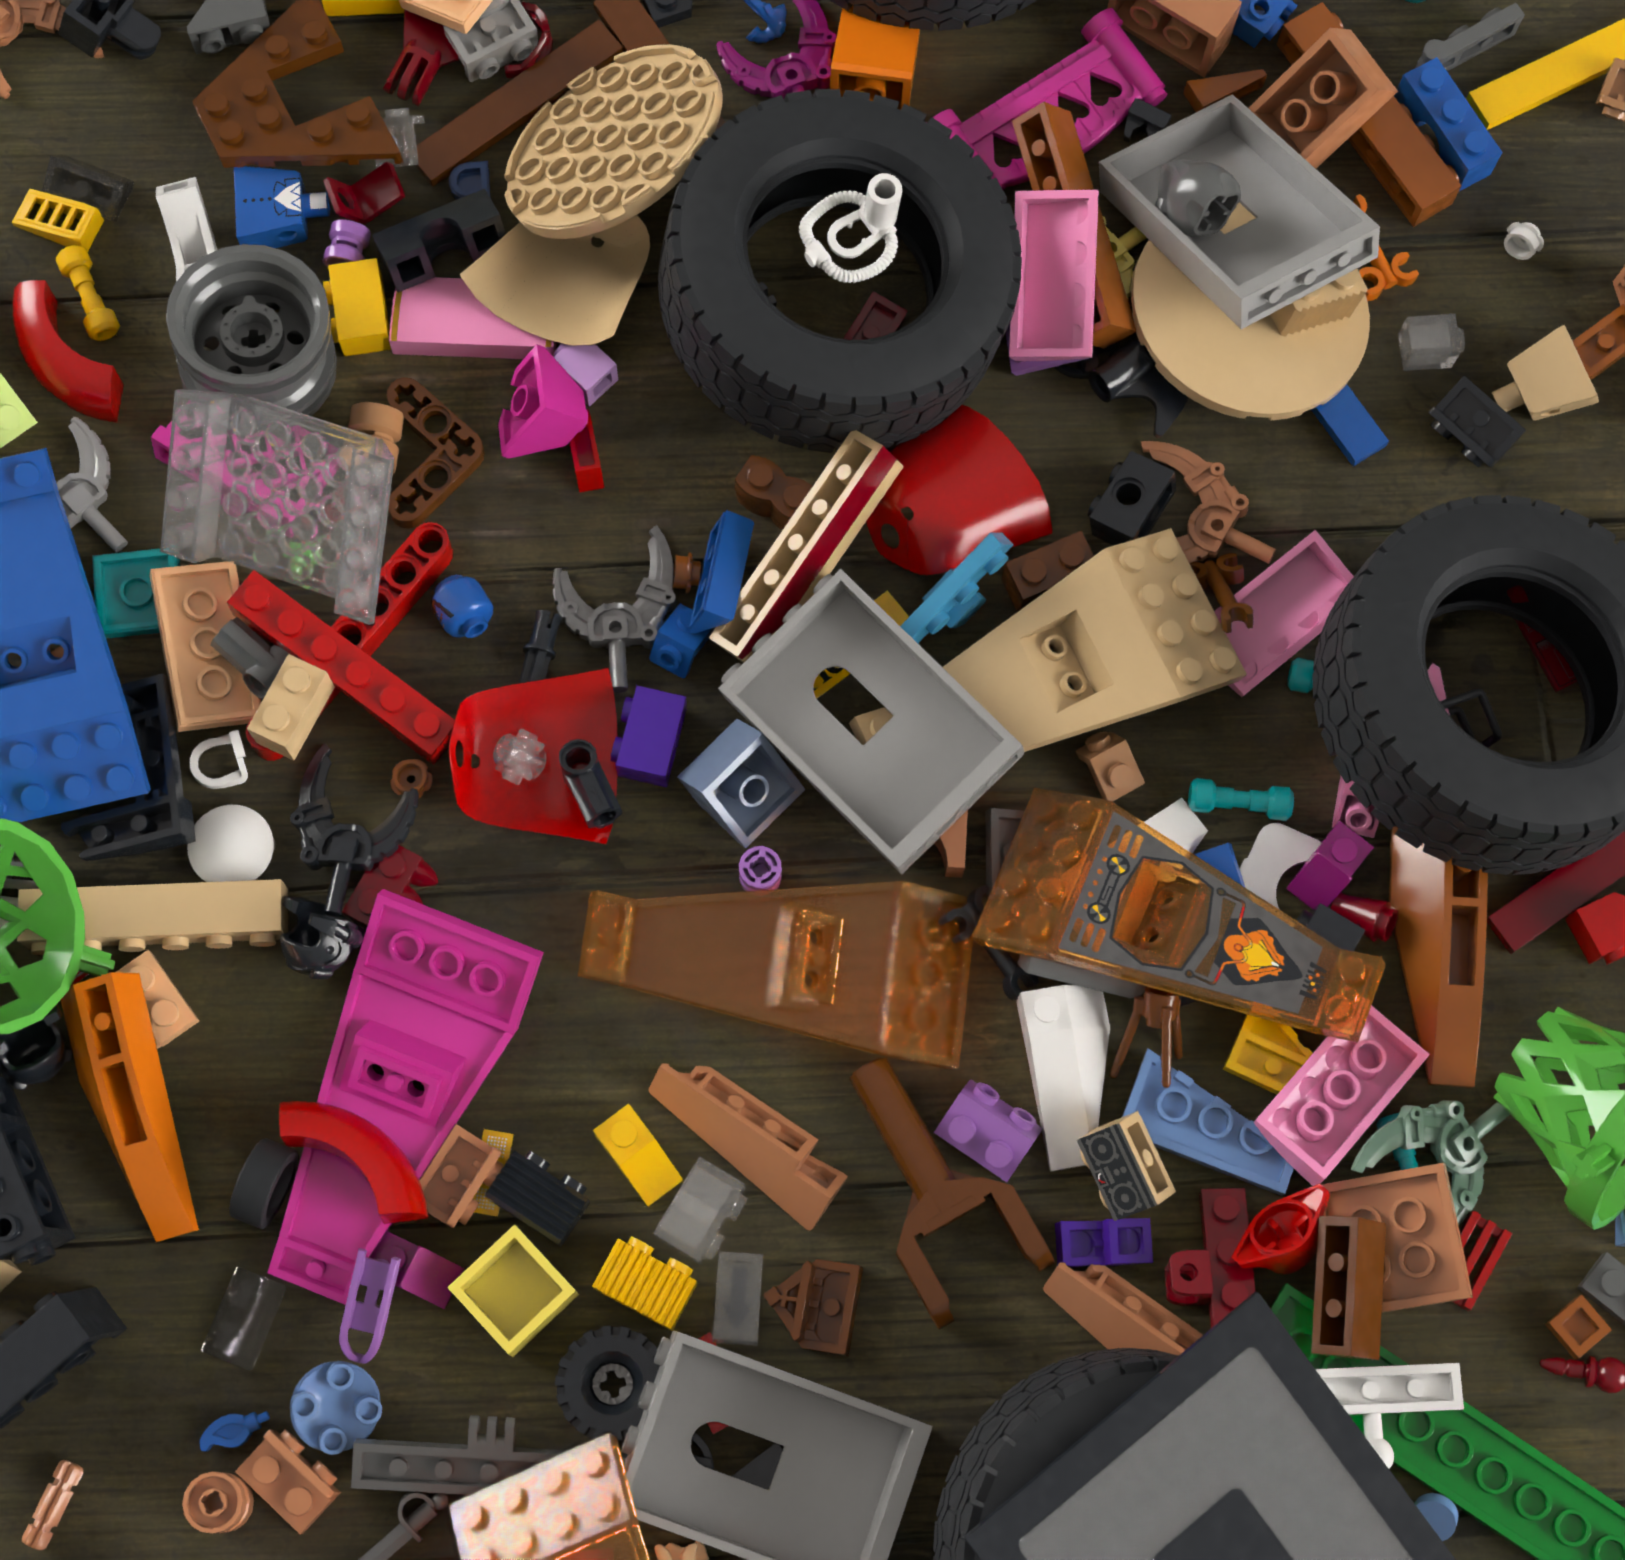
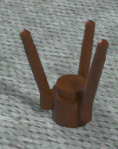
M1149 986L1145 988L1144 997H1134L1133 1012L1109 1074L1111 1078H1117L1143 1015L1146 1018V1025L1162 1029V1086L1164 1088L1170 1086L1172 1043L1175 1058L1181 1059L1183 1057L1180 1022L1181 998L1179 997L1178 990L1166 986Z

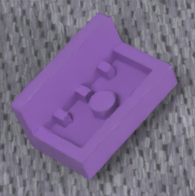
M969 1080L934 1133L1005 1182H1008L1042 1131V1127L1036 1124V1119L1026 1110L1019 1107L1013 1108L1002 1101L998 1092L991 1086Z

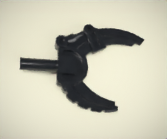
M324 743L307 767L300 787L299 806L291 814L290 821L300 832L302 838L300 841L302 847L300 857L308 868L317 871L322 867H334L324 913L329 916L340 917L351 870L370 871L374 863L383 861L384 857L388 858L398 850V845L405 841L410 832L409 828L413 826L417 813L415 810L418 808L419 794L415 788H411L410 792L404 791L401 800L393 812L371 832L353 823L333 825L331 819L335 818L330 800L328 797H325L326 778L332 764L329 755L332 753V750Z

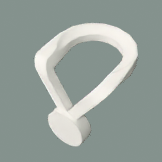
M239 730L229 732V734L218 738L207 739L199 743L192 751L189 759L190 771L199 784L207 788L219 789L239 785L247 780L248 773L243 759L246 755ZM232 744L239 766L238 771L215 779L206 777L200 772L198 761L205 750L219 745Z

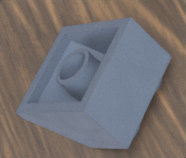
M736 719L677 776L699 806L744 848H747L805 791V788L764 734L739 719Z

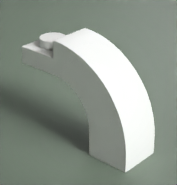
M196 177L156 187V199L175 259L176 282L188 267L203 256L217 251Z

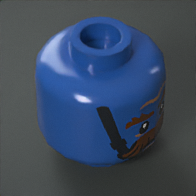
M452 575L441 581L434 590V596L431 600L432 611L443 629L450 636L474 638L481 635L487 629V623L493 615V604L475 578Z

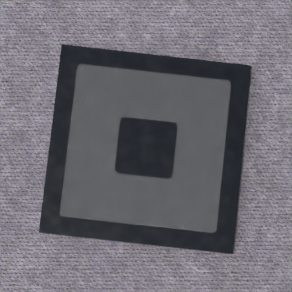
M1254 1292L963 1536L980 1560H1456L1259 1292Z

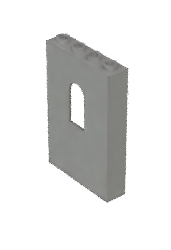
M1233 94L1099 161L1100 192L1240 329L1255 323L1378 258L1380 226ZM1187 159L1210 162L1224 168L1233 175L1240 185L1241 199L1239 202L1256 218L1226 234L1218 231L1213 235H1185L1155 206L1158 198L1161 167L1169 161Z
M840 569L834 576L831 574L824 576L814 587V595L803 606L799 603L792 607L782 620L784 624L773 635L768 633L760 638L752 648L754 654L742 665L740 663L733 665L723 675L721 679L723 684L718 689L724 698L756 730L762 732L771 745L902 875L1024 755L1023 745ZM831 667H840L847 670L893 715L864 745L816 699L814 682L823 670Z
M672 1331L670 1339L662 1338L654 1358V1363L660 1365L654 1383L650 1381L645 1383L638 1402V1408L644 1409L638 1427L631 1425L624 1439L621 1452L628 1455L621 1472L614 1470L607 1486L605 1497L611 1499L609 1504L611 1510L747 1560H888L933 1426L677 1331ZM720 1422L784 1446L769 1490L699 1464L691 1451V1440L695 1431L705 1423Z

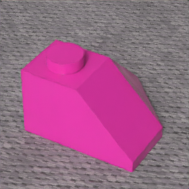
M536 344L514 371L510 385L517 387L511 400L510 411L502 410L498 423L501 453L506 458L564 447L578 432L585 428L588 422V411L585 406L583 389L544 346Z

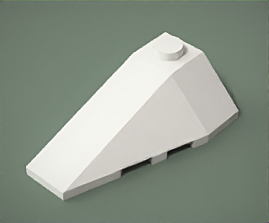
M1060 985L1021 992L1016 1003L1050 1172L1086 1166L1081 1158L1077 1139L1099 1125L1110 1034V1024L1103 992L1078 985Z

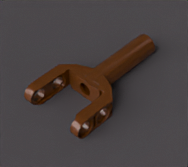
M887 1057L877 1058L852 1073V1076L849 1078L850 1082L913 1192L896 1256L939 1330L955 1320L949 1310V1298L916 1242V1237L921 1235L922 1239L984 1205L985 1198L990 1197L1024 1258L1032 1262L1039 1272L1055 1264L1047 1244L1013 1185L985 1177L967 1175L950 1169Z

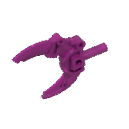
M792 0L800 12L804 28L800 27L798 49L801 50L799 54L791 52L788 55L772 59L767 67L764 68L745 59L729 42H717L719 59L726 73L730 74V78L738 86H742L743 90L753 95L760 94L761 97H770V99L780 95L784 99L788 93L815 88L829 89L832 64L831 54L834 53L837 37L835 33L828 29L824 12L816 0Z

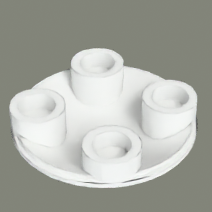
M224 805L210 810L194 825L196 842L189 843L187 846L190 864L201 879L205 882L256 880L268 867L276 843L268 823L259 813L241 805Z

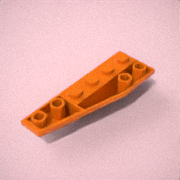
M110 972L72 985L61 999L79 1082L156 1242L199 1230L140 974Z

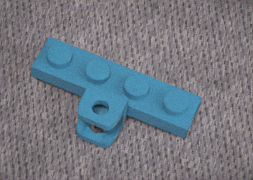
M990 532L956 569H950L922 598L924 602L900 627L919 643L929 632L933 635L945 625L949 628H957L965 624L986 602V598L981 593H977L979 586L976 583L987 572L989 575H992L1006 563L1009 557L1005 553L1014 544L1003 533Z

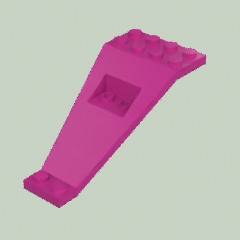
M382 889L377 894L355 964L317 1102L351 1111L380 1128L403 1151L420 1180L517 1032L544 952ZM373 1064L381 1066L384 1075L377 1074L373 1069ZM413 1081L421 1082L424 1086V1091L417 1090L413 1085ZM309 1147L303 1148L280 1234L267 1272L346 1305L358 1249H366V1257L370 1258L392 1224H384L378 1214L377 1202L372 1187L353 1164L341 1156L338 1157L324 1150Z

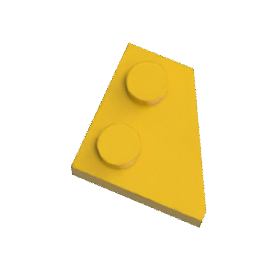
M1252 1001L1222 1070L1277 1095L1313 1053L1299 1042L1295 1031L1287 1022L1283 1023L1270 1006Z

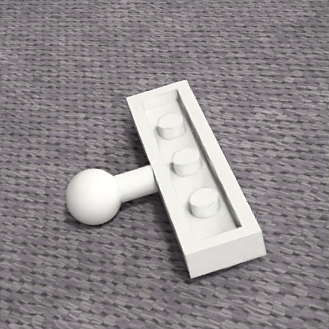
M1459 1363L1315 1369L1349 1415H1363L1364 1436L1389 1469L1394 1461V1452L1391 1445L1383 1439L1381 1413L1464 1409Z

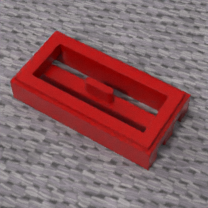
M1474 1210L1468 1214L1460 1229L1463 1248L1475 1226L1482 1229L1465 1260L1468 1276L1490 1236L1492 1235L1496 1240L1471 1284L1473 1298L1451 1301L1466 1311L1472 1310L1512 1236L1511 1232L1506 1229H1500L1496 1226V1223L1491 1220H1485L1481 1217V1214Z

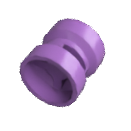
M350 220L333 221L329 231L331 245L325 249L322 260L323 264L328 268V265L365 260L362 253L363 249L369 245L370 230L364 225Z
M755 846L748 849L742 855L739 862V879L742 888L748 894L755 897H766L777 890L781 882L782 873L781 860L778 854L765 846Z

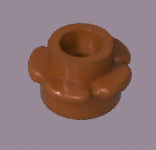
M688 552V556L675 555L673 589H685V593L690 592L691 586H698L700 581L701 562L693 561V554L691 552Z
M407 759L396 764L392 770L393 775L390 780L391 788L395 794L403 795L404 791L410 792L411 788H415L418 790L419 798H421L423 792L428 791L433 782L432 774L427 771L428 766L418 759ZM414 776L415 781L413 783H409L407 781L408 777Z

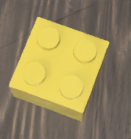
M515 1224L447 1287L507 1354L512 1357L522 1350L579 1295Z

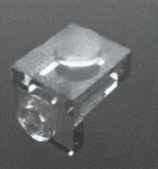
M409 108L385 110L386 118L382 119L400 150L403 163L395 164L394 159H375L376 168L386 161L392 163L394 168L419 165L414 125L425 124L424 115L410 116Z

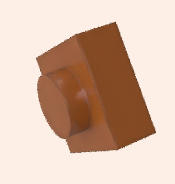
M1583 1295L1576 1296L1545 1323L1547 1328L1574 1359L1582 1357L1612 1331Z

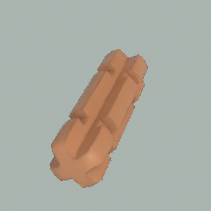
M61 1460L52 1475L55 1480L53 1483H48L32 1516L35 1521L33 1524H28L22 1536L24 1544L36 1550L47 1548L53 1536V1533L50 1531L52 1527H57L73 1495V1492L70 1490L72 1486H77L83 1474V1468L80 1465L69 1460Z

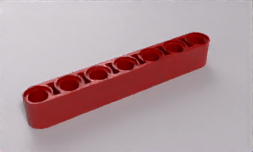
M427 522L418 526L334 622L331 628L343 637L352 634L361 636V640L356 646L371 656L453 559V549L444 527L433 522ZM430 541L442 543L441 548L437 552L426 553L422 551L424 545ZM412 572L416 574L413 581L403 585L395 582L401 573ZM377 603L389 605L387 611L380 616L368 614L370 608ZM337 687L333 689L321 713L341 691ZM246 727L247 740L259 757L268 761H275L284 757L256 743Z

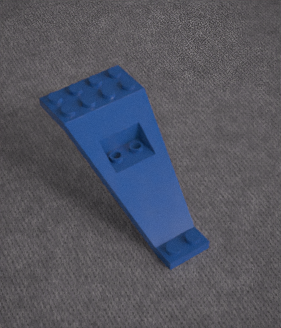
M47 448L0 458V818L19 823L147 794L151 788L128 705L58 491ZM52 643L60 644L63 647V657L52 655L50 652ZM9 653H17L21 657V666L15 667L9 663Z

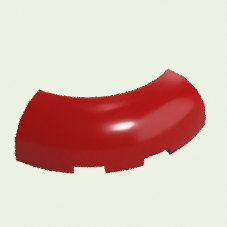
M45 280L20 282L14 287V327L20 351L36 379L47 391L65 402L71 409L89 417L117 423L124 384L114 366L83 357L63 342L57 325L58 301Z
M307 1101L280 1102V1137L287 1147H309L324 1150L338 1157L341 1156L353 1164L371 1185L377 1202L378 1214L384 1224L429 1218L425 1196L414 1168L398 1145L380 1128L351 1111L333 1105Z

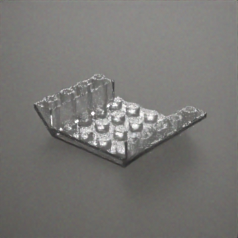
M187 389L175 390L160 552L194 564L217 557L251 570L254 569L257 572L335 598L334 613L371 625L375 622L395 458L383 439L247 395Z

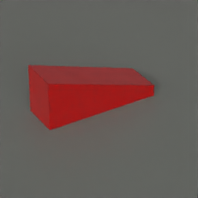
M587 409L588 422L585 428L578 432L570 441L579 493L605 488L589 409Z

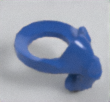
M743 0L767 24V28L763 31L756 26L747 35L746 39L748 41L760 44L782 37L786 28L787 9L785 3L772 8L770 3L762 2L761 0Z

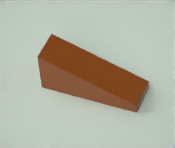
M1264 69L1190 80L1186 82L1183 94L1194 111L1198 112L1232 94L1237 99H1240L1262 88L1267 74Z

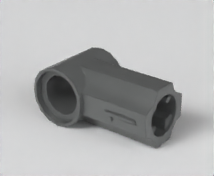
M238 617L233 620L231 619L224 625L211 642V646L242 673L244 683L248 689L261 700L264 699L289 654L279 646L273 645L270 647Z

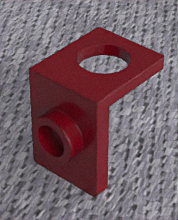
M387 161L352 186L330 177L323 180L335 213L364 225L405 198V193L392 163ZM338 192H340L345 197L350 208L344 205V203L341 201L338 195Z

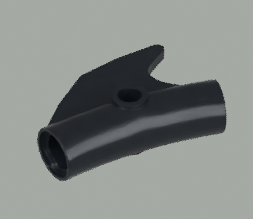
M1135 334L1111 357L1089 371L1088 379L1095 394L1104 402L1108 403L1113 399L1143 398L1151 402L1155 409L1153 435L1156 438H1161L1181 413L1189 397L1168 382L1156 369V362L1149 354L1145 345L1142 346L1140 344L1137 334Z

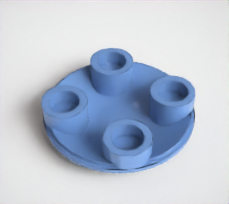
M344 1361L323 1363L308 1371L296 1385L290 1401L291 1422L298 1436L312 1448L330 1455L352 1449L356 1438L366 1439L374 1430L382 1414L381 1397L373 1378L361 1367Z

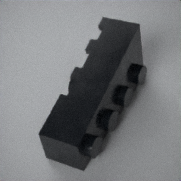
M97 1287L59 1294L57 1291H53L34 1305L33 1308L36 1313L26 1322L23 1320L18 1321L1 1334L0 1338L3 1342L0 1344V1430L25 1411L21 1404L23 1400L30 1403L58 1385V1379L55 1377L58 1372L63 1374L78 1364L83 1365L93 1357L96 1352L91 1346L97 1341L107 1337L115 1339L128 1329Z

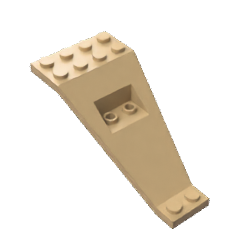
M1171 528L1103 549L942 667L1023 745L1024 752L1239 682L1247 675L1226 633L1222 630L1221 623ZM1049 646H1052L1056 653L1052 652ZM1067 682L1072 684L1074 690L1068 686ZM883 707L855 716L849 725L856 739L864 745L893 715Z

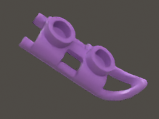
M363 1248L358 1249L339 1334V1342L343 1354L347 1359L360 1364H366L372 1360L381 1345L401 1258L398 1257L391 1258L390 1263L385 1259L366 1257L367 1250ZM360 1284L367 1286L364 1302L356 1300ZM384 1290L381 1305L378 1306L379 1291ZM349 1328L374 1334L369 1350L365 1355L357 1353L351 1348L348 1342Z

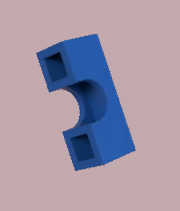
M1436 57L1405 73L1397 88L1398 92L1394 97L1399 104L1402 103L1409 109L1413 122L1417 127L1427 123L1433 130L1438 140L1440 158L1446 165H1450L1458 175L1459 183L1462 185L1459 191L1491 175L1503 152L1440 60Z

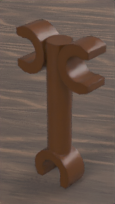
M1224 554L1217 559L1216 563L1214 561H1206L1203 564L1199 562L1189 563L1202 589L1204 590L1209 584L1222 608V630L1226 633H1231V623L1234 621H1242L1248 629L1253 628L1252 607L1244 603H1238L1228 586L1240 584L1244 581L1243 565H1238L1237 554Z

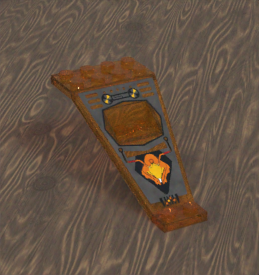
M1034 788L972 935L978 945L1054 960L1308 1032L1358 1042L1386 966L1382 957L1343 950L1333 945L1112 801ZM1173 897L1170 903L1163 904L1166 899ZM1159 935L1154 942L1148 943L1151 937Z

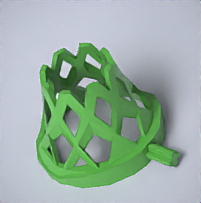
M0 818V895L7 875L30 877L42 892V895L26 911L0 898V918L8 921L0 927V984L8 982L18 999L0 1006V1034H11L43 1020L69 991L78 971L98 977L107 974L108 970H113L115 961L111 960L112 954L84 945V910L74 876L51 843L18 822ZM14 852L24 867L11 865ZM28 928L47 940L43 960L18 968L6 947Z
M1557 1007L1554 1013L1547 1011L1537 1020L1538 1027L1550 1042L1522 1038L1511 1055L1524 1078L1504 1072L1499 1074L1494 1086L1497 1093L1493 1098L1525 1128L1567 1187L1564 1202L1569 1213L1595 1230L1609 1224L1625 1209V1164L1620 1166L1625 1159V1090H1620L1618 1084L1625 1083V1032L1597 1025L1572 1012ZM1578 1040L1596 1042L1598 1044H1583ZM1552 1070L1568 1072L1574 1086L1559 1084ZM1532 1104H1533V1105H1536V1107H1537V1109H1538V1111H1539V1114H1540V1116H1541V1118H1542V1121L1540 1120L1539 1116L1537 1115V1113H1536L1534 1107L1532 1106ZM1588 1126H1594L1596 1131L1591 1141Z

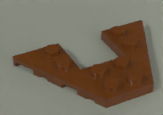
M297 0L192 101L224 168L244 167L251 164L258 167H275V161H301L302 166H330L338 162L360 165V160L394 159L395 164L403 163L400 150L371 96L297 126L294 125L272 81L344 52L341 40L319 0Z

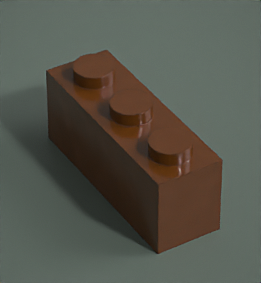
M1319 1216L1311 1353L1340 1358L1379 1360L1386 1223L1360 1217Z

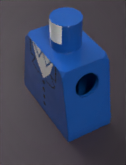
M247 166L234 167L236 237L240 245H265L279 248L304 242L308 239L307 218L330 216L328 193H306L299 172L295 170Z

